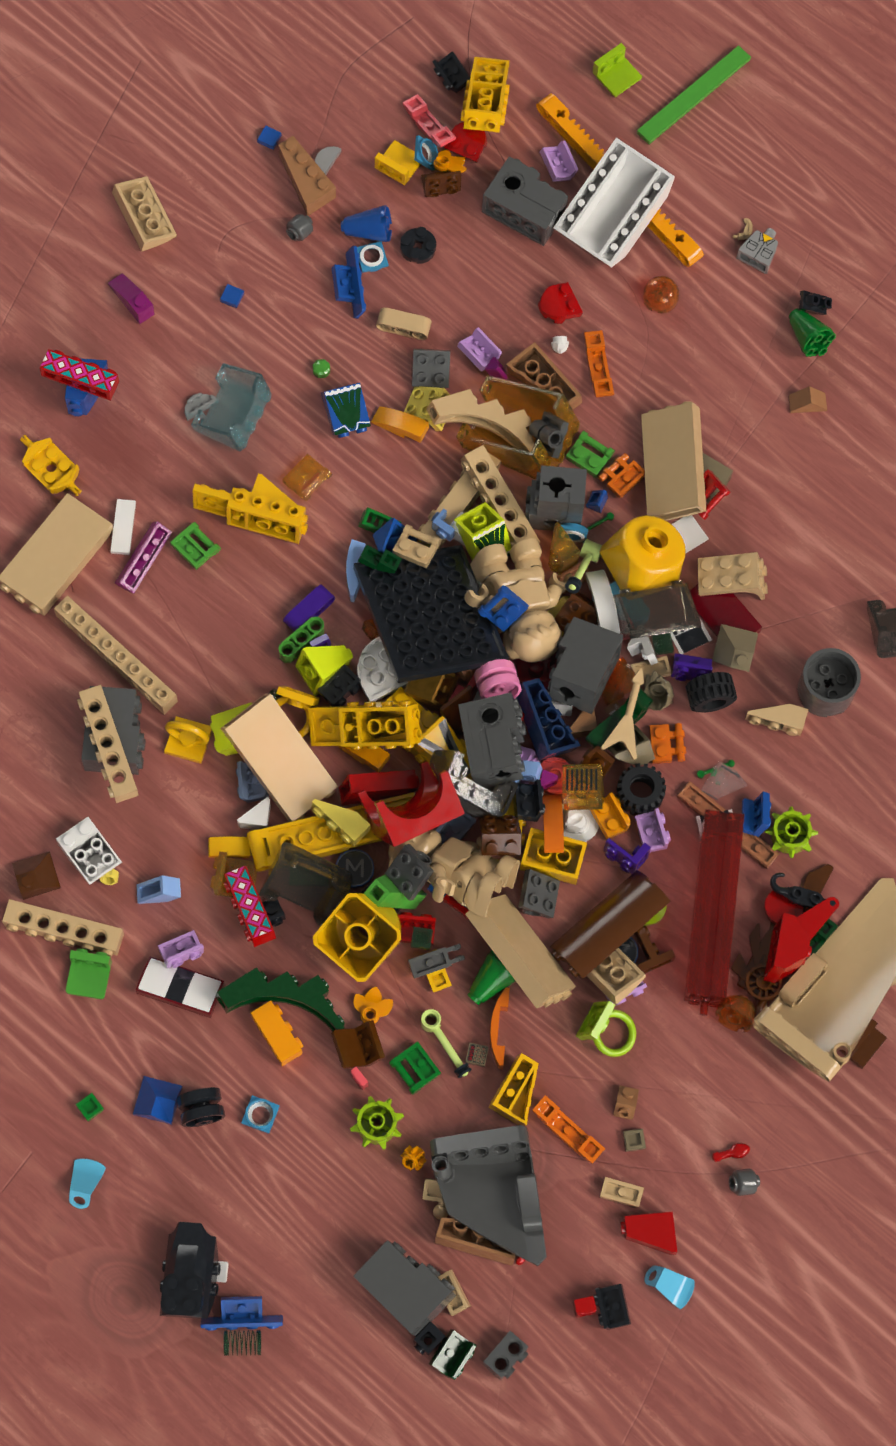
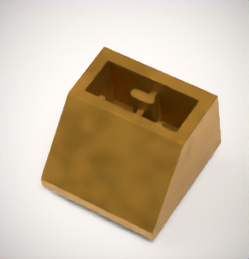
M454 673L408 681L404 693L430 711H440V708L449 701L459 677Z

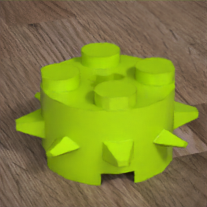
M792 806L782 815L774 812L771 814L774 824L772 828L766 829L765 833L771 835L772 843L774 844L772 847L773 851L778 850L787 853L790 858H793L795 853L802 850L808 852L812 850L809 840L811 836L818 835V831L812 829L811 822L809 821L810 814L802 815L801 812L794 811ZM792 830V833H794V835L788 833V831Z
M369 1096L368 1104H365L361 1109L353 1108L352 1111L357 1115V1124L351 1127L350 1131L360 1134L361 1138H363V1147L371 1143L380 1145L384 1150L386 1149V1142L393 1136L401 1137L402 1134L397 1130V1122L404 1115L394 1112V1109L391 1107L392 1099L389 1098L385 1102H375L372 1096ZM379 1119L381 1125L374 1126L373 1120L377 1121Z

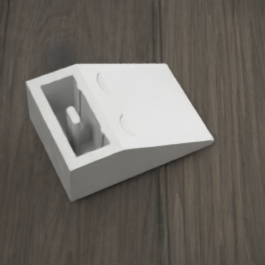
M86 817L56 838L58 846L89 885L122 863L89 817Z

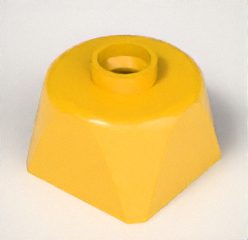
M648 515L630 520L609 538L600 549V554L622 594L629 600H636L677 587L686 552L684 540L672 524L659 517Z
M349 893L313 935V944L357 982H365L400 943L401 923L394 908L378 907L363 893ZM359 926L367 931L368 937L359 931Z

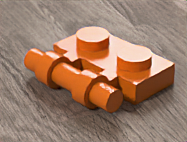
M626 453L614 459V463L609 467H605L598 476L601 482H604L606 479L611 480L607 483V487L619 499L645 477V470L633 460L629 465L626 463L629 459ZM621 468L622 471L616 475L614 472Z
M682 723L674 724L675 731H669V724L649 726L650 743L655 756L652 764L672 763V756L677 755L678 762L685 761V754L687 752L683 741L685 731L682 730ZM670 739H676L675 748H671Z

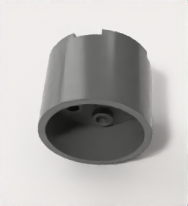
M826 648L812 654L806 661L797 685L799 698L804 708L820 717L843 713L850 706L860 685V668L851 655L840 649Z

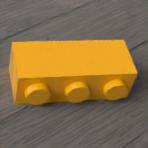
M269 1001L252 1011L251 1017L281 1066H284L302 1055L301 1048L303 1044L298 1037L294 1038L291 1031H293V1028L288 1020L284 1022L281 1015L283 1012L278 1004L274 1005L272 1001Z

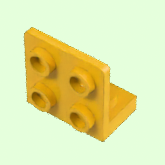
M396 140L392 142L384 155L378 152L375 156V169L404 186L421 164L414 160L415 151Z

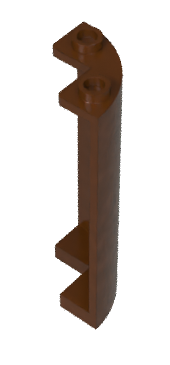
M636 870L550 946L553 950L551 954L558 962L560 960L566 962L569 965V972L575 978L578 976L583 979L670 903L671 900L655 883H651L645 874Z

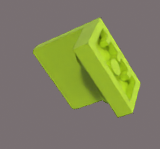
M622 43L596 60L593 65V74L614 97L619 96L642 79V75L625 58L626 47Z

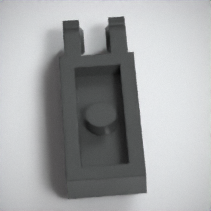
M456 944L448 948L443 947L407 960L413 978L427 975L465 960L464 955H459L451 960L448 956V952L459 950L461 945Z

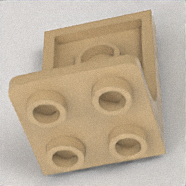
M758 552L698 558V587L700 596L748 592L758 595L761 600H765V594H768V586L764 581V576H767V567L764 565L763 558L759 557Z

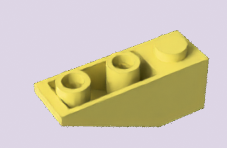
M317 799L312 801L313 813L319 818H324L331 830L339 832L341 839L346 844L350 843L355 846L370 831L371 825L356 811Z

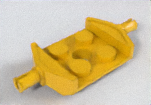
M26 435L21 437L20 441L27 447L22 460L23 466L52 494L66 489H70L75 496L82 492L74 483L78 477L79 466L75 465L52 442L51 438L32 442ZM53 464L57 468L55 471L49 472L46 470L47 466Z

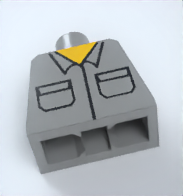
M767 228L765 233L756 230L739 248L737 259L767 274L778 246V241L774 239L776 231L771 228Z

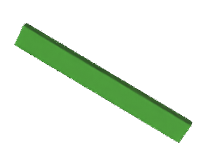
M738 45L637 130V134L650 145L749 62L751 56Z

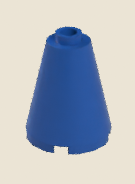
M382 205L344 217V220L341 221V231L346 236L390 242L392 230H389V227L392 224L389 207Z

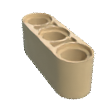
M381 308L376 327L384 332L426 340L432 321L425 316L391 308Z

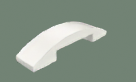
M605 571L585 572L598 617V626L620 634L615 602Z

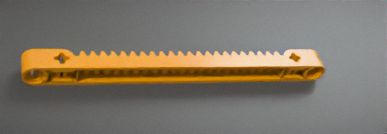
M550 93L536 103L538 112L594 170L604 156V149H599V144L594 145V139L589 140L590 135H585V129L580 130V124L575 125V119L569 120L568 108L554 94ZM659 208L647 227L686 267L692 266L703 257V251L685 231L675 230L676 224H670L671 219H665L666 214H660L661 209Z

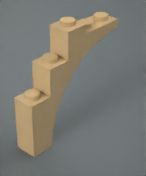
M471 389L432 400L426 409L434 425L447 422L467 423L485 428L502 437L520 454L529 469L535 468L541 461L540 451L536 449L533 438L528 433L531 419L524 409L505 415L504 409L497 399L478 405L477 398L473 395Z

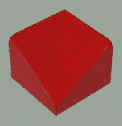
M593 1296L573 1300L574 1312L577 1318L596 1313L597 1309Z

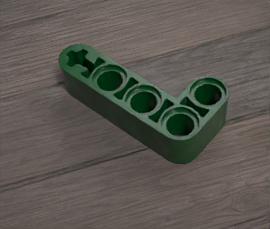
M641 688L639 689L632 716L634 724L646 714L653 702ZM629 697L624 705L593 729L585 738L593 748L597 745L601 747L622 717L625 716Z

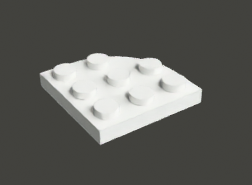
M380 636L372 640L363 649L357 665V675L361 679L360 686L368 701H378L396 692L400 687H406L408 681L397 683Z

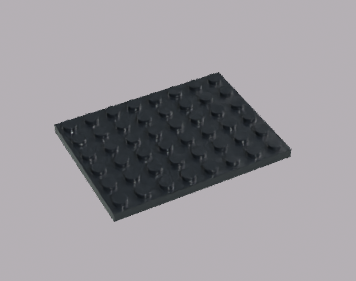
M462 545L437 549L427 568L403 558L395 573L379 571L360 562L354 563V572L397 683L477 669L487 662L496 659L509 660L495 624L479 614L478 609L480 607H471L464 599L468 590H473L476 595L480 596L477 593L480 587Z

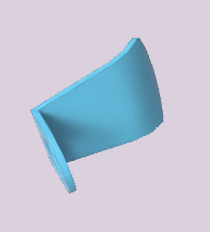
M77 1159L74 1161L69 1193V1202L72 1206L79 1209L89 1206L91 1194L105 1172L106 1167L103 1164L91 1159ZM74 1197H82L85 1203H76Z
M660 1266L649 1268L644 1278L648 1286L655 1287L679 1309H682L688 1303L695 1287L694 1279ZM653 1271H656V1277L652 1281H650V1274Z

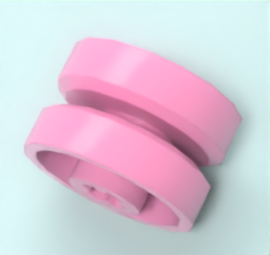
M496 659L489 661L474 673V679L481 699L510 692L515 699L522 690L514 663L510 660Z

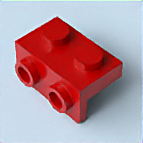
M410 912L398 914L401 923L400 942L424 945L434 944L436 918L429 914H421L420 916H413Z

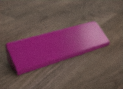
M158 521L153 522L115 581V584L134 594L172 532Z

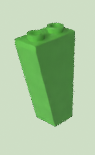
M386 874L376 878L364 892L378 907L416 909L427 896L421 889L414 900H408Z

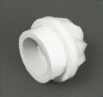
M555 336L551 345L555 352L562 354L567 350L569 341H567V336Z

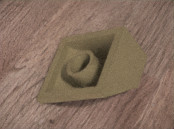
M721 624L712 661L749 672L758 633Z
M634 725L636 760H632L622 742H617L607 748L615 758L632 765L640 763L641 766L655 759L650 740L636 725Z

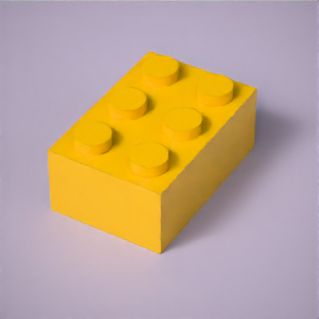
M530 828L520 870L531 869L559 881L576 885L587 842L564 836V853H544V831Z

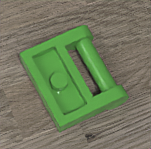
M583 431L566 454L565 459L581 469H587V473L597 478L613 456L615 450L611 447L607 448L588 436L589 433ZM585 442L604 454L603 458L585 448L582 444Z
M196 522L190 524L170 542L171 546L195 570L221 550L218 544H214L199 529V525ZM194 533L209 549L205 551L190 535Z

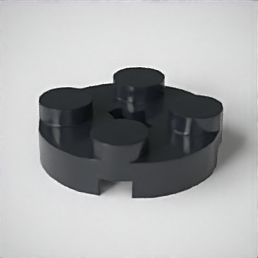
M425 227L411 229L401 237V254L409 262L413 261L417 262V264L426 263L435 254L436 239ZM415 243H421V244H422V246H421L422 248H421V249H419L418 247L415 248V247H414V246H415Z

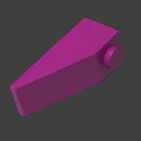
M123 273L108 282L109 287L139 324L155 315L151 301Z

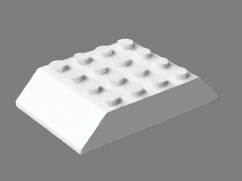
M615 138L553 228L612 268L626 257L664 203L675 176L618 138Z

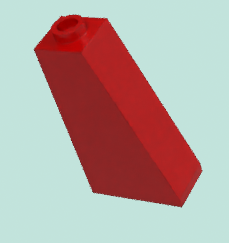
M415 769L350 774L338 787L341 805L361 803L357 792L363 789L372 801L413 793L419 787V778L416 776Z

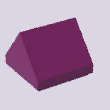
M492 357L485 368L486 372L494 381L508 379L502 364L496 357Z
M543 769L541 787L546 790L557 784L558 776Z

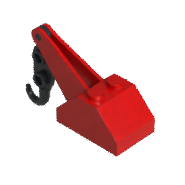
M775 873L771 877L770 886L773 891L783 895L794 904L811 909L798 917L783 913L773 927L763 979L772 983H776L796 972L801 965L805 964L806 958H809L812 952L810 940L839 907V901L835 897L824 899L820 893L798 886L785 888L778 886L776 879L784 877V873Z

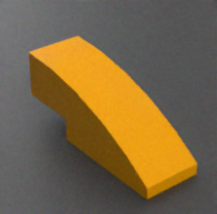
M379 406L371 420V423L402 438H405V436L419 443L422 442L429 429V422L424 419Z
M337 746L361 764L365 763L376 772H380L390 759V754L380 747L368 749V746H362V749H351V747Z

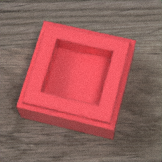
M357 1067L353 1068L350 1072L351 1077L361 1090H364L368 1087V1081Z

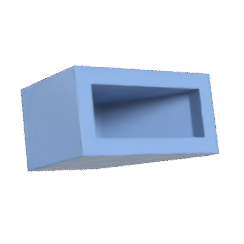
M161 875L137 884L138 904L169 902L181 898L180 878Z

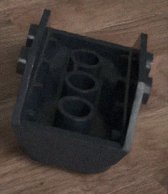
M178 1222L175 1230L168 1236L166 1260L162 1264L164 1280L160 1283V1292L162 1293L160 1316L208 1319L215 1296L218 1295L219 1286L216 1284L217 1275H220L221 1265L218 1263L216 1237L209 1235L202 1223Z

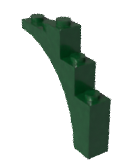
M256 967L216 993L215 998L226 1014L248 1004L272 1001L287 1003L310 1012L325 1023L331 1031L345 1028V1022L342 1017L336 1015L333 1011L334 1007L328 998L325 999L329 992V985L319 975L298 987L297 979L294 975H290L288 971L267 983L268 979L263 971L260 972Z

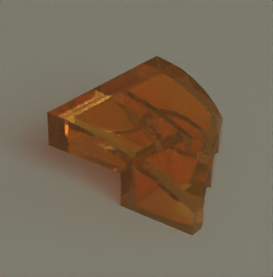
M623 657L618 660L601 694L607 705L623 698L625 694L632 690L633 683L631 680L635 676V672Z

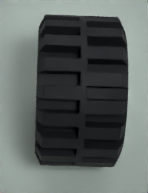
M712 672L698 676L685 686L690 708L694 712L706 713L728 707L737 700L732 675L726 672Z
M640 763L636 764L635 767L631 765L619 777L616 796L619 798L621 805L623 804V809L625 811L629 809L632 815H634V812L640 815L654 811V808H658L662 804L666 791L664 777L661 778L662 773L660 771H655L656 768L654 766L648 768V764L645 763L644 766H640ZM635 782H644L650 786L652 794L645 798L637 797L631 792L630 786Z

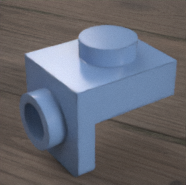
M443 509L440 513L437 512L431 520L432 529L436 531V534L441 539L451 541L455 536V529L444 522L447 510Z

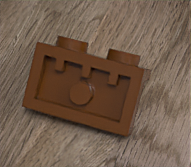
M598 745L593 750L588 749L582 757L584 760L575 768L578 769V778L581 776V769H583L585 777L586 769H588L589 780L592 769V783L594 784L595 769H597V786L602 783L615 761L608 753L601 750V747Z

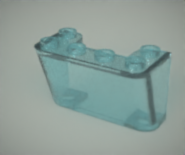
M223 363L215 378L221 387L216 396L217 400L212 404L206 416L199 409L191 426L194 431L237 451H242L246 448L251 433L254 432L256 423L263 415L264 408L267 402L270 401L272 394L262 374Z

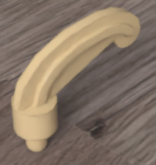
M744 219V223H746L744 232L733 235L734 239L745 240L751 236L753 225L750 219Z

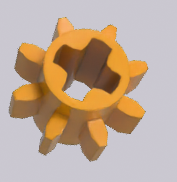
M409 1145L400 1155L402 1157V1164L410 1171L414 1168L417 1171L420 1170L427 1161L425 1159V1152L418 1146L412 1148Z

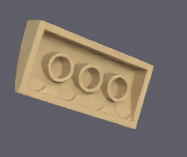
M147 176L114 185L112 194L141 251L164 244L177 236Z
M617 948L592 970L587 977L616 1005L628 996L644 980L646 975Z

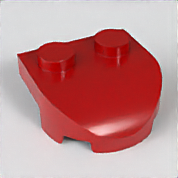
M461 122L451 131L456 136V139L446 144L444 148L478 163L484 147L486 148L487 146L486 133L481 130L463 129L464 122Z
M568 282L548 287L538 303L543 317H549L556 324H562L566 319L580 317L583 314Z

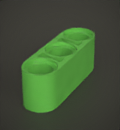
M315 616L307 620L279 645L281 661L285 663L293 662L300 656L303 648L310 647V641L324 635V621L320 617ZM314 625H318L321 627L319 630L311 629V627ZM300 637H304L307 639L305 642L297 641V639ZM285 649H290L292 653L286 655L283 653V651Z

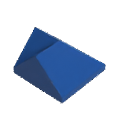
M391 518L373 534L378 551L384 553L385 549L392 552L403 533L405 526L395 518ZM409 535L408 539L417 542V538Z
M144 1076L133 1115L172 1125L177 1108V1097L180 1096L183 1086Z

